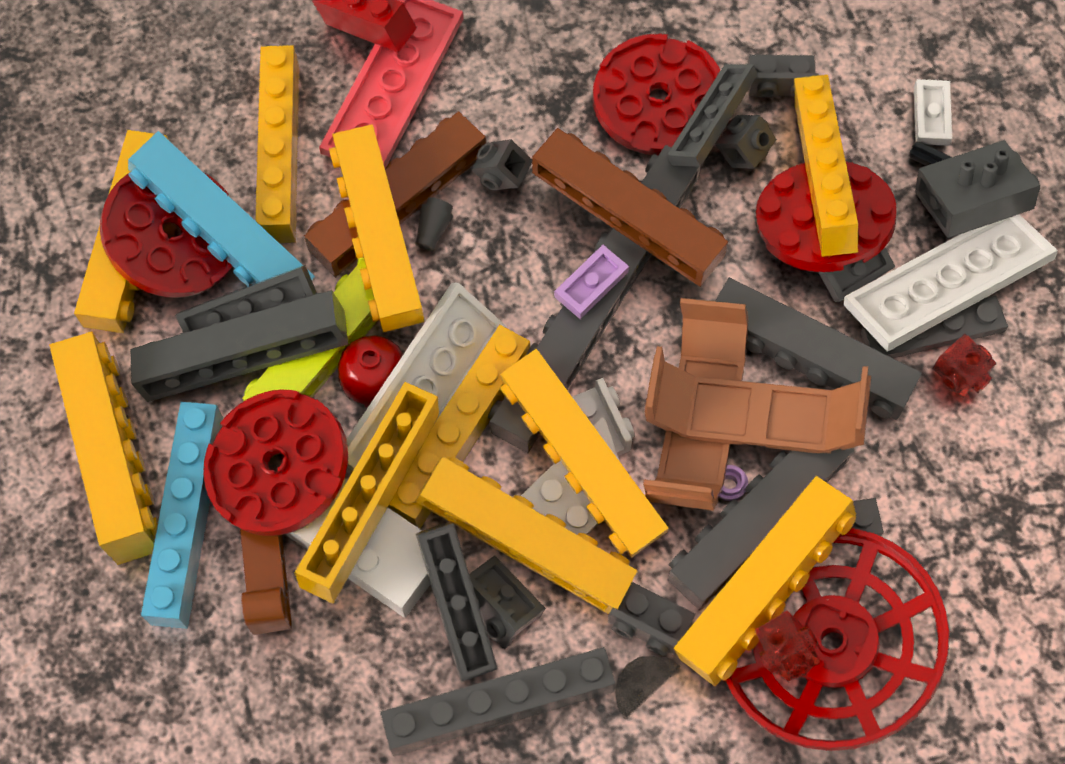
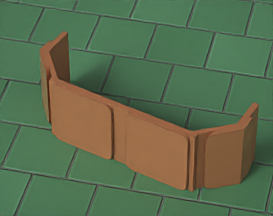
M681 298L680 306L683 316L679 369L696 377L742 381L746 361L749 320L746 305ZM666 430L657 477L655 481L644 479L643 482L646 492L645 497L652 503L714 511L718 503V497L722 493L731 444L691 440L680 437L679 434L673 431Z
M657 346L648 387L645 417L647 422L664 430L673 431L679 434L680 437L691 440L736 445L749 444L810 453H831V451L837 449L846 450L864 445L871 376L868 375V367L863 366L861 381L834 390L696 377L666 362L663 348Z

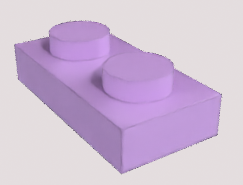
M602 245L554 291V297L581 319L629 272V266L606 246Z

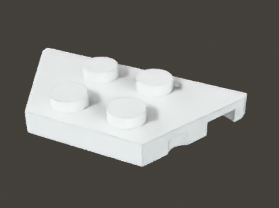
M601 417L593 426L618 458L607 422ZM559 461L539 477L521 497L529 500L534 505L533 509L544 516L551 514L560 518L566 523L565 528L576 535L578 533L588 535L598 525L586 508L591 502L583 491L578 494L574 492L564 477L569 472L562 462Z

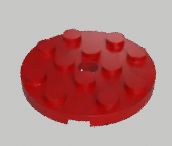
M648 34L634 37L615 47L602 60L593 83L595 114L603 129L619 144L639 153L647 155L656 154L659 156L665 145L672 148L721 70L708 52L689 40L685 43L670 39L668 34ZM661 89L668 96L664 101L663 99H656L653 96L650 97L651 91Z
M846 162L858 220V253L822 257L805 163L793 166L776 175L762 191L756 206L758 234L760 233L766 243V249L782 262L802 270L836 272L844 270V265L860 260L865 263L878 255L886 247L895 230L897 208L890 187L869 168Z
M126 174L110 191L100 219L102 245L109 261L117 272L141 290L154 295L173 298L203 293L224 279L231 270L232 265L226 259L221 262L215 258L207 248L209 244L200 235L195 238L189 234L181 224L183 220L174 211L167 213L155 201L157 196L148 187L145 189L140 188ZM207 175L218 187H220L229 196L228 192L215 179ZM170 222L175 223L179 226L181 235L168 238V235L163 230V225Z
M294 390L267 391L240 403L221 421L222 428L213 444H208L203 470L205 488L211 503L222 517L236 527L262 536L287 534L305 527L318 518L337 496L343 484L348 466L347 440L338 419L319 400ZM276 454H283L285 457L282 464L277 468L278 471L269 470V460Z

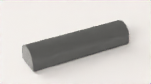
M454 523L438 525L416 533L460 681L463 682L497 670L496 660Z

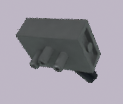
M1005 140L954 157L922 142H915L909 152L911 159L926 165L918 170L915 193L947 238L1035 209L1038 193L1040 192L1039 180L1036 175L1030 173L1023 164L1020 155L1013 151Z

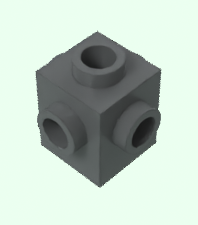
M737 115L729 121L727 129L716 141L715 145L732 168L755 169L759 162L766 158L769 149L777 139L769 129L768 122L760 115Z
M512 139L488 142L478 151L477 160L471 170L481 178V183L488 189L497 191L519 188L532 164V159Z

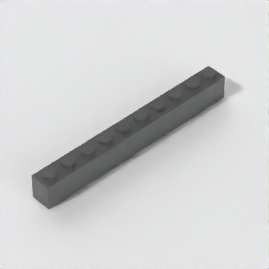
M665 145L659 156L653 154L645 169L647 174L643 181L639 180V182L649 189L660 191L665 195L667 201L681 208L699 179L701 167L671 166L667 157L671 147ZM612 228L609 234H602L597 242L595 251L602 245L606 246L629 266V272L581 319L560 303L563 307L558 315L552 314L543 328L544 337L539 344L533 343L526 354L528 355L537 348L567 390L652 255L614 228ZM506 397L503 401L497 400L488 415L491 433L528 454L541 433L538 431L533 435L521 418L525 411L518 402L511 405Z

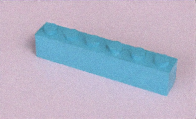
M159 131L128 159V170L130 171L128 175L132 181L142 189L148 187L157 196L155 201L167 213L174 211L183 220L181 224L184 229L195 238L200 235L209 244L207 248L210 253L221 262L226 259L235 268L233 272L236 277L245 285L249 286L251 283L255 284L303 266ZM308 270V273L313 282L315 276Z
M180 402L141 616L151 626L188 629L210 499L204 482V459L208 444H213L222 428L220 423L224 419L219 408L214 404Z

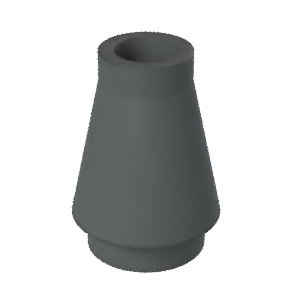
M429 197L426 204L421 205L418 233L415 241L416 246L424 250L434 251L437 242L454 217L451 214L453 210L451 204Z

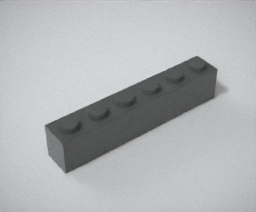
M730 277L715 302L746 305L749 318L746 349L753 353H763L773 358L779 366L785 369H795L805 374L811 382L817 385H827L837 389L861 381L862 367H868V375L871 376L868 406L880 417H891L895 420L899 418L922 372Z
M330 290L293 302L282 303L279 306L262 311L248 313L245 316L228 321L217 322L204 328L183 332L163 340L149 342L130 349L131 384L149 402L348 345L345 311L333 291Z
M837 449L831 451V453L790 451L787 453L785 450L781 451L769 465L772 470L764 478L760 474L757 475L745 488L748 494L739 503L733 499L721 511L720 516L723 519L714 528L708 524L695 537L694 540L697 544L689 552L683 549L669 563L672 569L670 570L668 581L697 609L701 610L728 583L815 476L828 482L849 461L854 449Z
M605 647L384 710L380 713L390 751L395 757L614 693L616 682Z

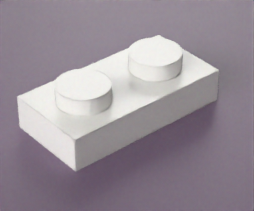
M917 79L914 85L915 142H922L926 145L949 146L952 141L950 81Z

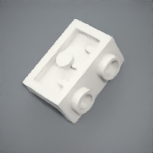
M601 378L596 380L595 388L572 396L592 425L601 417L606 420L618 456L631 451L632 438L635 437L634 429L630 420L627 417L622 419L617 407L620 406V401L613 386L607 387L604 379Z

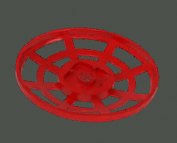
M851 528L845 535L840 534L833 543L853 544L863 547L856 568L839 565L812 568L809 572V579L802 588L807 603L801 606L792 618L781 614L775 621H769L761 630V638L753 648L756 663L736 668L734 673L725 680L735 700L752 720L767 732L780 739L808 749L827 751L857 749L878 743L899 732L917 718L932 700L942 681L948 661L950 635L946 609L939 590L928 572L911 554L894 542L874 533ZM877 553L889 557L903 567L917 581L924 593L903 604L900 597L889 585L870 574ZM827 578L851 580L845 597L838 595L821 596L815 581ZM865 586L872 588L889 603L892 610L873 618L866 608L859 603ZM929 608H932L938 635L937 658L933 669L911 663L915 640L910 618ZM900 624L903 639L900 659L879 652L880 640L878 633ZM768 625L786 632L788 651L770 659H767L765 651V637ZM829 633H838L843 637V643L839 648L831 650L822 645L823 638ZM795 667L808 680L800 698L794 697L785 690L773 674ZM872 667L893 673L892 678L879 692L866 699L859 680L867 675ZM763 678L772 693L788 707L794 709L785 727L782 728L763 715L745 695L740 683ZM905 678L927 684L922 695L905 714L892 724L880 729L872 710L888 700L902 685ZM823 687H844L852 705L828 708L815 706V703ZM809 716L831 720L857 716L865 736L831 741L812 739L799 735Z

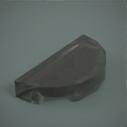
M654 655L640 656L628 663L618 676L615 690L617 708L623 718L626 720L681 666L668 657Z

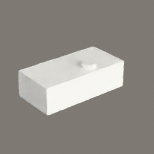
M344 478L337 496L318 518L303 528L287 533V536L308 550L348 480ZM387 507L348 579L406 618L431 584L416 538V533L422 530Z

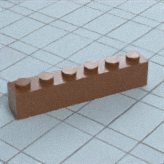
M459 111L452 117H447L440 121L431 134L426 138L418 139L401 158L393 159L386 166L385 171L400 224L419 210L422 204H426L427 198L435 197L474 165L477 160L478 151L486 144V136ZM348 199L338 203L333 212L324 220L313 223L304 235L308 251L335 278L358 260L352 238L358 237L356 227L349 229L344 210L346 207H351Z
M557 127L532 156V174L699 287L702 286L725 257L728 240L724 238L719 230L707 227L697 221L689 210L676 207L667 201L663 193L656 189H649L640 183L633 173L628 170L622 171L613 165L606 155L598 151L594 152L583 145L576 135L572 133L567 134Z

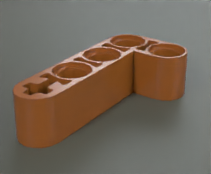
M240 529L246 592L242 593V609L247 628L253 635L292 629L283 536H262Z

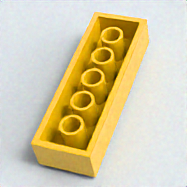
M92 331L49 344L99 546L117 565L151 555L155 542L158 518H153L149 506L154 505L153 495L149 485L144 484L140 474L146 471L140 451H135L132 440L137 439L132 420L127 419L124 408L129 407L123 387L118 386L115 378L120 376L117 361L114 355L110 356L106 343H99Z

